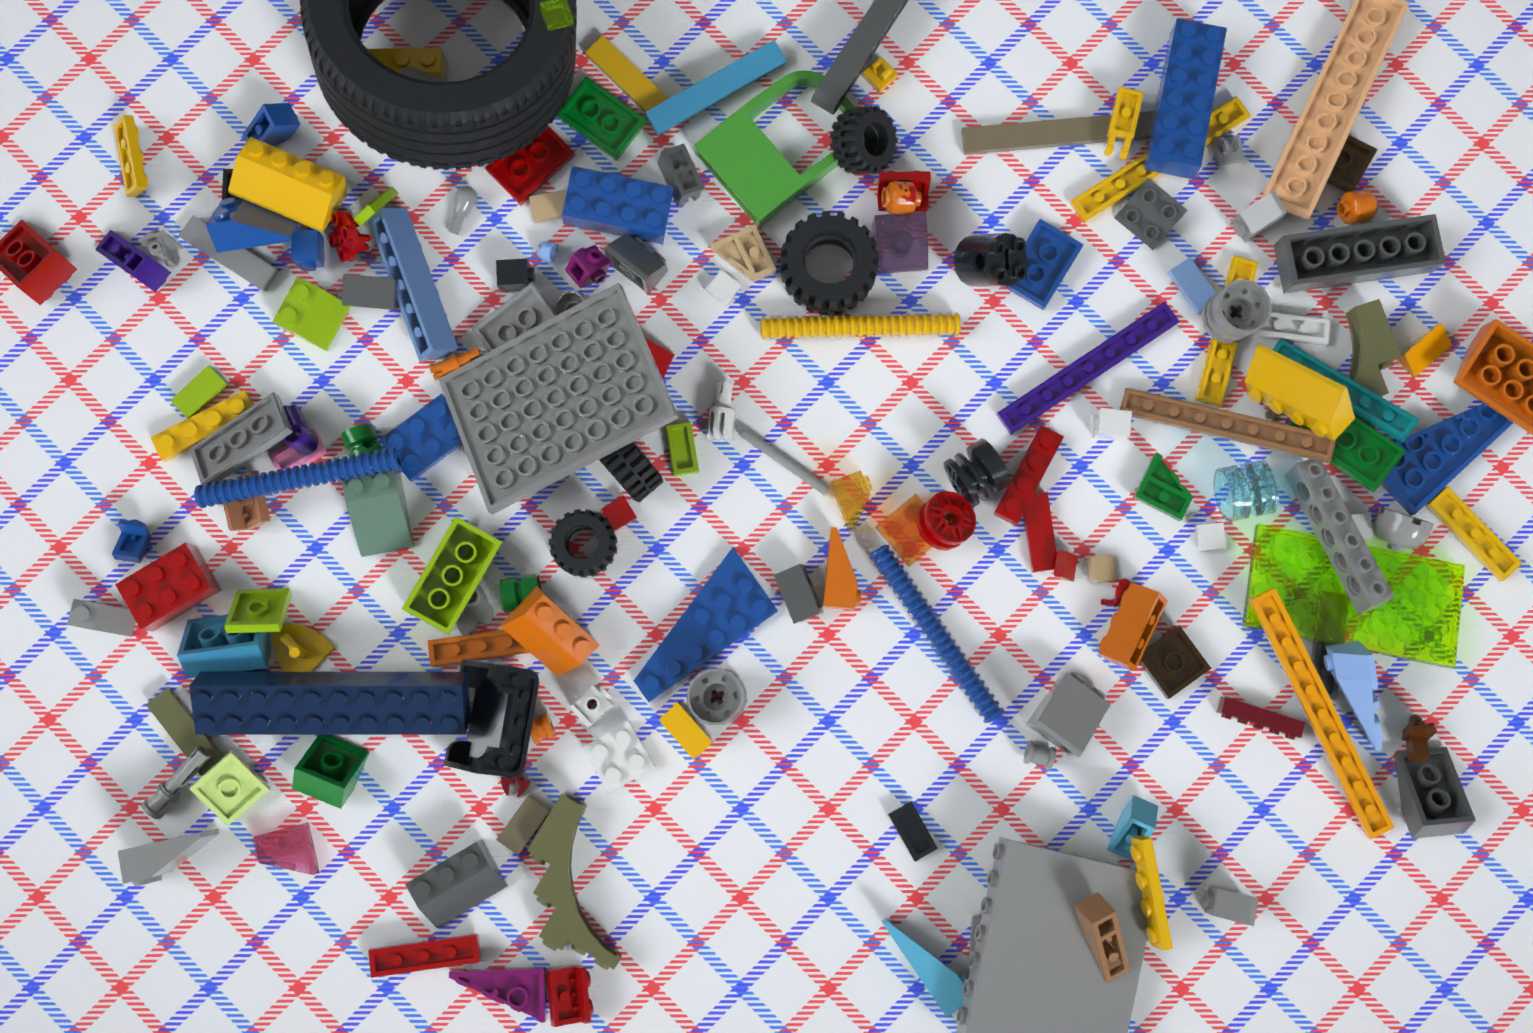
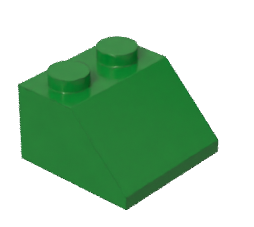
M318 735L294 768L292 789L342 809L354 791L369 756V751L330 735Z

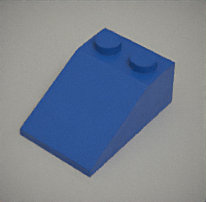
M235 198L222 200L206 223L217 253L291 242L302 225L247 200H235Z

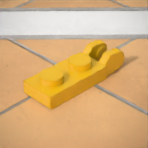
M1121 86L1117 89L1107 132L1108 139L1104 155H1111L1116 138L1124 140L1119 155L1120 159L1126 160L1130 144L1134 139L1144 92Z

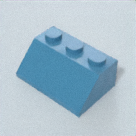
M228 614L187 620L177 657L187 679L196 678L200 672H240L267 668L271 653L270 632L226 633L224 624Z

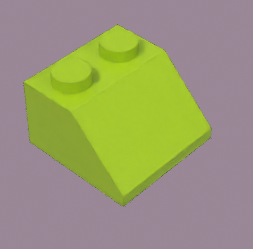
M296 277L272 322L280 329L322 350L328 351L351 306H343L340 299L322 288Z

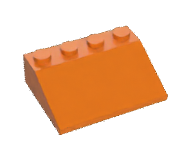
M1495 319L1483 325L1468 346L1453 383L1533 435V343Z

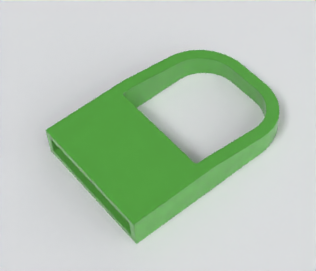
M803 70L785 75L694 144L696 156L759 229L838 166V160H834L832 156L833 151L805 173L799 175L753 121V119L790 90L800 86L817 88L824 78V75ZM846 97L839 109L843 113V111L855 109V107Z

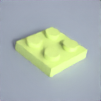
M231 750L194 782L189 789L229 826L268 792L270 786Z

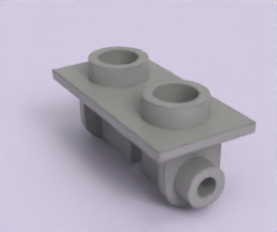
M164 230L151 231L145 237L138 239L141 244L149 249L152 255L158 256L168 267L174 268L179 265L180 257L177 250L183 249V246Z

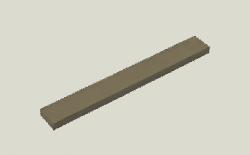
M1155 111L1139 113L1133 140L1150 139ZM1111 115L965 127L961 130L964 155L1106 143ZM1115 138V142H1117V141H1124V140H1120V139H1116V138Z

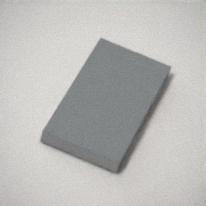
M272 392L190 448L202 486L206 483L220 482L293 433L278 394Z

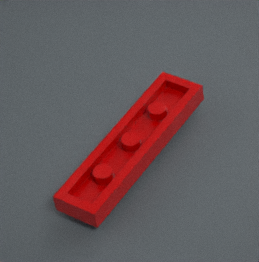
M1040 425L1012 478V483L1007 487L993 515L1017 527L1064 438L1063 435Z
M478 933L371 948L368 950L371 978L481 962Z

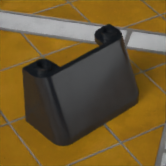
M462 659L460 672H468L469 687L476 688L467 741L456 740L450 743L445 753L443 766L476 774L517 777L523 772L526 764L539 688L538 675L531 669Z

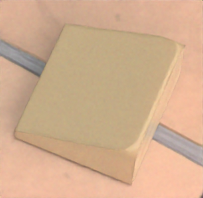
M1113 554L1087 557L1090 584L1117 580Z

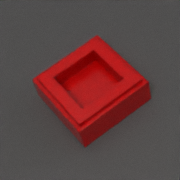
M624 495L601 508L615 532L638 519Z
M1058 550L1054 576L1065 581L1074 582L1078 556L1067 551Z

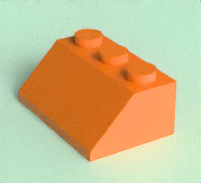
M536 587L500 625L556 676L582 665L600 646L584 628L539 587Z

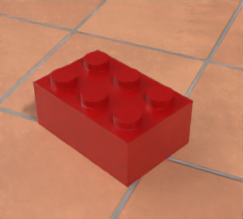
M183 543L115 584L139 628L146 631L157 630L222 591L197 546Z

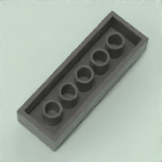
M1436 214L1284 235L1274 244L1283 294L1431 273L1446 264Z

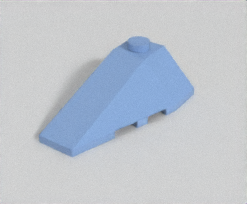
M1360 641L1326 646L1327 655H1324L1326 670L1331 672L1369 743L1376 751L1382 750L1380 721L1377 714H1374V710L1379 709V701L1376 699L1373 690L1378 688L1373 653Z

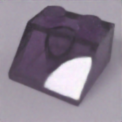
M926 211L875 215L872 228L873 237L877 243L876 251H879L877 274L928 270Z

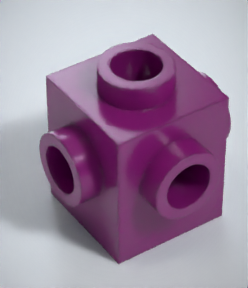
M593 245L586 249L580 248L573 253L565 271L581 289L594 283H601L607 277L606 272L611 262L596 245Z

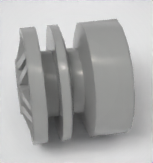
M1246 279L1235 280L1210 297L1203 306V326L1208 334L1218 342L1226 344L1238 343L1265 326L1271 316L1272 305L1270 297L1265 289L1254 281Z
M707 669L698 673L690 682L687 690V704L691 713L699 721L708 725H726L735 721L743 713L747 703V691L742 680L734 673L723 669ZM715 691L724 692L725 695L722 697L724 702L722 704L720 702H713Z

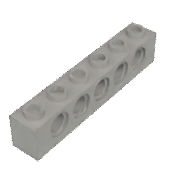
M1308 459L1295 464L1285 474V477L1357 614L1360 615L1378 608L1395 598L1323 462Z

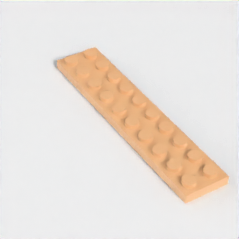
M1354 0L1262 197L1275 190L1287 213L1306 220L1310 219L1410 2L1404 0Z

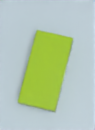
M389 187L354 217V221L359 226L363 225L399 193L394 187Z
M208 365L170 401L188 419L198 414L229 384Z
M691 421L665 425L673 476L699 473Z

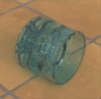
M1266 461L1248 462L1243 464L1241 469L1233 465L1219 468L1215 471L1214 494L1220 513L1227 522L1249 518L1250 513L1257 517L1276 512L1279 499L1278 488L1272 469Z

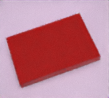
M548 126V129L538 138H534L530 145L525 146L521 151H515L514 155L507 156L501 161L495 160L493 164H488L485 170L521 206L529 199V196H532L576 155Z

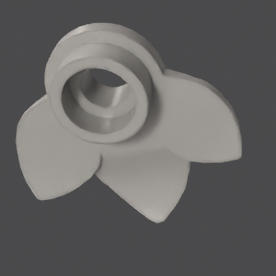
M479 585L474 591L476 599L467 603L456 622L462 635H467L474 631L479 622L490 624L492 621L493 608L485 600L484 590Z

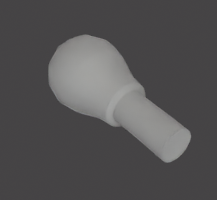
M462 186L455 193V215L449 229L450 233L459 235L464 218L468 216L477 203V193L470 186Z

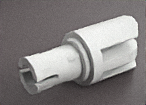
M717 383L715 405L709 408L707 440H732L735 410L730 407L733 385L730 383H723V385L722 383Z

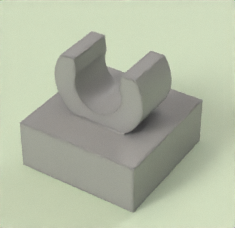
M1239 135L1214 139L1212 142L1216 166L1237 164L1244 160Z

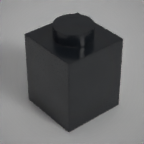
M527 258L496 260L497 286L501 292L521 291L531 282L536 281L535 268L531 267Z

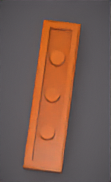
M505 630L427 640L430 667L462 663V659L477 661L530 653Z

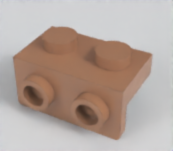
M249 471L239 477L243 479L246 475L252 477L253 474H259V471ZM264 494L262 497L255 496L253 499L247 497L243 501L239 499V501L233 502L231 500L228 504L223 502L230 531L252 530L270 521Z

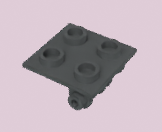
M1148 177L1114 218L1149 248L1154 250L1188 210Z

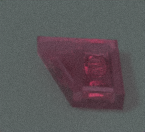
M309 822L253 837L260 864L311 875L320 873Z

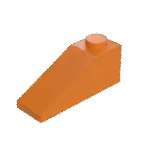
M831 527L822 607L854 611L855 605H860L862 590L857 589L858 582L837 527Z

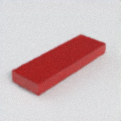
M1048 492L1034 493L1023 514L1032 573L1054 570L1057 556Z

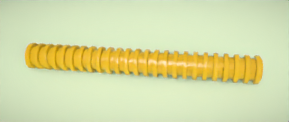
M955 312L954 315H951V313H946V315L930 313V316H927L926 313H922V316H919L918 313H914V316L907 313L906 316L898 314V316L882 314V317H878V314H874V317H870V314L862 317V314H859L858 317H854V315H850V317L834 315V318H830V315H826V318H822V315H818V318H814L813 315H810V318H806V316H802V318L786 316V319H782L781 316H778V319H774L773 316H770V319H766L765 316H762V319H760L761 337L763 340H766V337H770L771 340L774 337L790 339L792 336H794V339H798V336H802L803 339H806V336H810L811 339H814V336H818L819 339L822 336L838 338L839 335H842L843 338H846L847 335H850L851 338H854L855 335H858L859 338H862L863 335H866V337L874 335V337L879 335L886 337L887 334H890L891 337H894L895 334H898L899 337H902L903 334L910 337L911 334H914V336L922 334V336L927 334L934 336L935 333H938L939 336H942L943 333H946L947 336H950L951 333L958 336L961 330V319L958 312Z

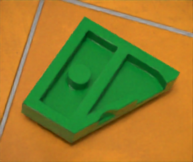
M1156 452L1132 498L1177 521H1181L1193 496L1186 487L1180 484L1179 478L1174 471H1170L1166 466L1161 454Z

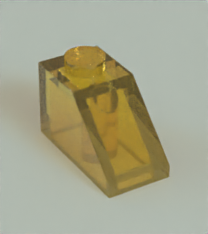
M861 470L833 480L830 484L849 533L855 530L869 499V491L872 490L869 477L867 475L863 476Z

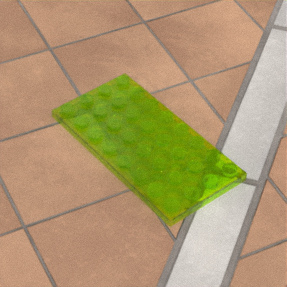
M1258 523L1255 525L1242 627L1264 631L1248 599L1270 588H1276L1301 639L1331 645L1360 641L1371 653L1449 669L1455 668L1465 565L1368 546L1395 598L1378 608L1358 615L1316 535Z

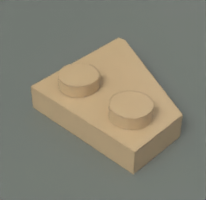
M755 224L710 244L711 250L753 283L777 271Z

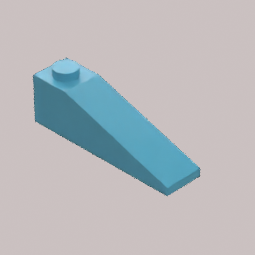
M886 918L883 919L881 922L946 1017L958 1010L959 1007H962L964 999L962 989L964 981L967 979L965 975L958 976L952 968Z

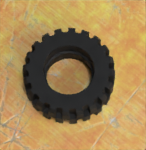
M822 211V216L817 217L815 213L808 215L807 221H798L795 224V229L788 232L786 241L781 248L780 276L782 282L785 283V290L788 295L794 296L795 303L799 306L803 303L806 305V310L812 313L816 309L821 311L820 315H828L829 311H835V315L842 314L846 308L852 310L857 307L859 301H864L875 282L879 267V251H876L877 243L874 237H869L870 230L865 225L862 227L858 226L859 220L853 216L850 220L844 218L845 213L837 212V216L830 215V211ZM822 244L840 246L851 256L853 270L850 276L841 282H820L814 279L805 268L807 253L814 247Z

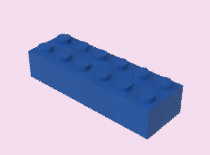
M1176 19L1169 36L1144 170L1193 180L1202 166L1227 32L1226 27Z

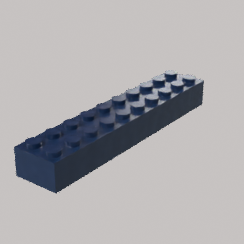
M200 672L189 685L196 735H465L471 719L468 672Z

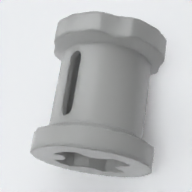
M1029 740L1024 752L1023 763L1029 764L1031 762L1051 770L1056 756V747H1042L1035 745L1034 741Z

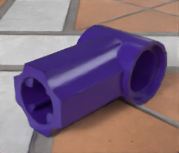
M295 404L290 406L284 405L283 407L293 433L285 437L283 441L303 456L312 454L318 446V438L310 432L299 407Z

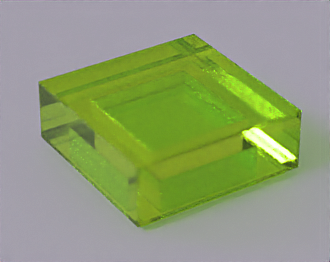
M548 0L539 3L548 31L574 25V18L567 0Z

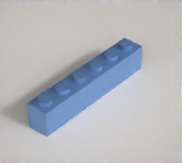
M381 208L368 221L389 278L396 279V299L419 361L445 359L458 349L408 210L407 208Z

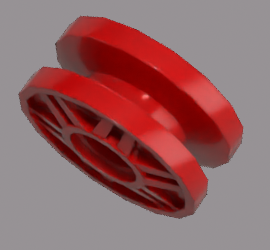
M951 491L939 492L919 508L916 516L917 529L928 545L937 550L948 551L957 548L974 533L976 514L972 505L958 493Z

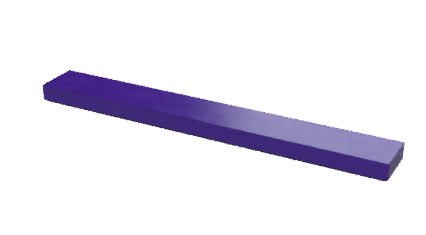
M1164 301L999 411L996 415L1009 434H1014L1177 325L1180 321Z

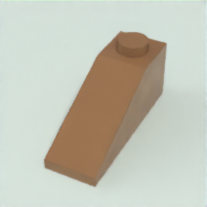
M1098 892L1074 904L1080 927L1104 980L1109 983L1129 972L1130 966L1119 921L1113 907Z

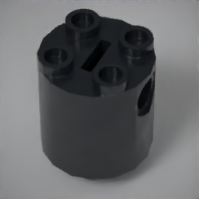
M1009 233L967 236L958 244L954 252L953 263L955 272L959 279L969 286L1013 285L1019 280L1024 279L1027 275L1026 242L1023 238Z

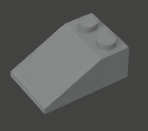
M219 828L119 850L118 857L123 884L134 882V887L162 880L163 874L175 870L219 834Z

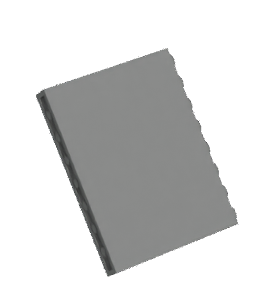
M999 837L998 842L995 843L993 848V867L987 875V895L981 902V922L975 929L976 945L974 952H971L969 957V977L963 984V1004L957 1011L956 1021L958 1027L956 1033H1128L1147 941L1146 928L1148 927L1146 916L1143 914L1140 905L1141 900H1143L1141 889L1138 887L1135 879L1137 869ZM1097 892L1117 913L1130 966L1129 972L1109 983L1104 980L1080 927L1074 905Z

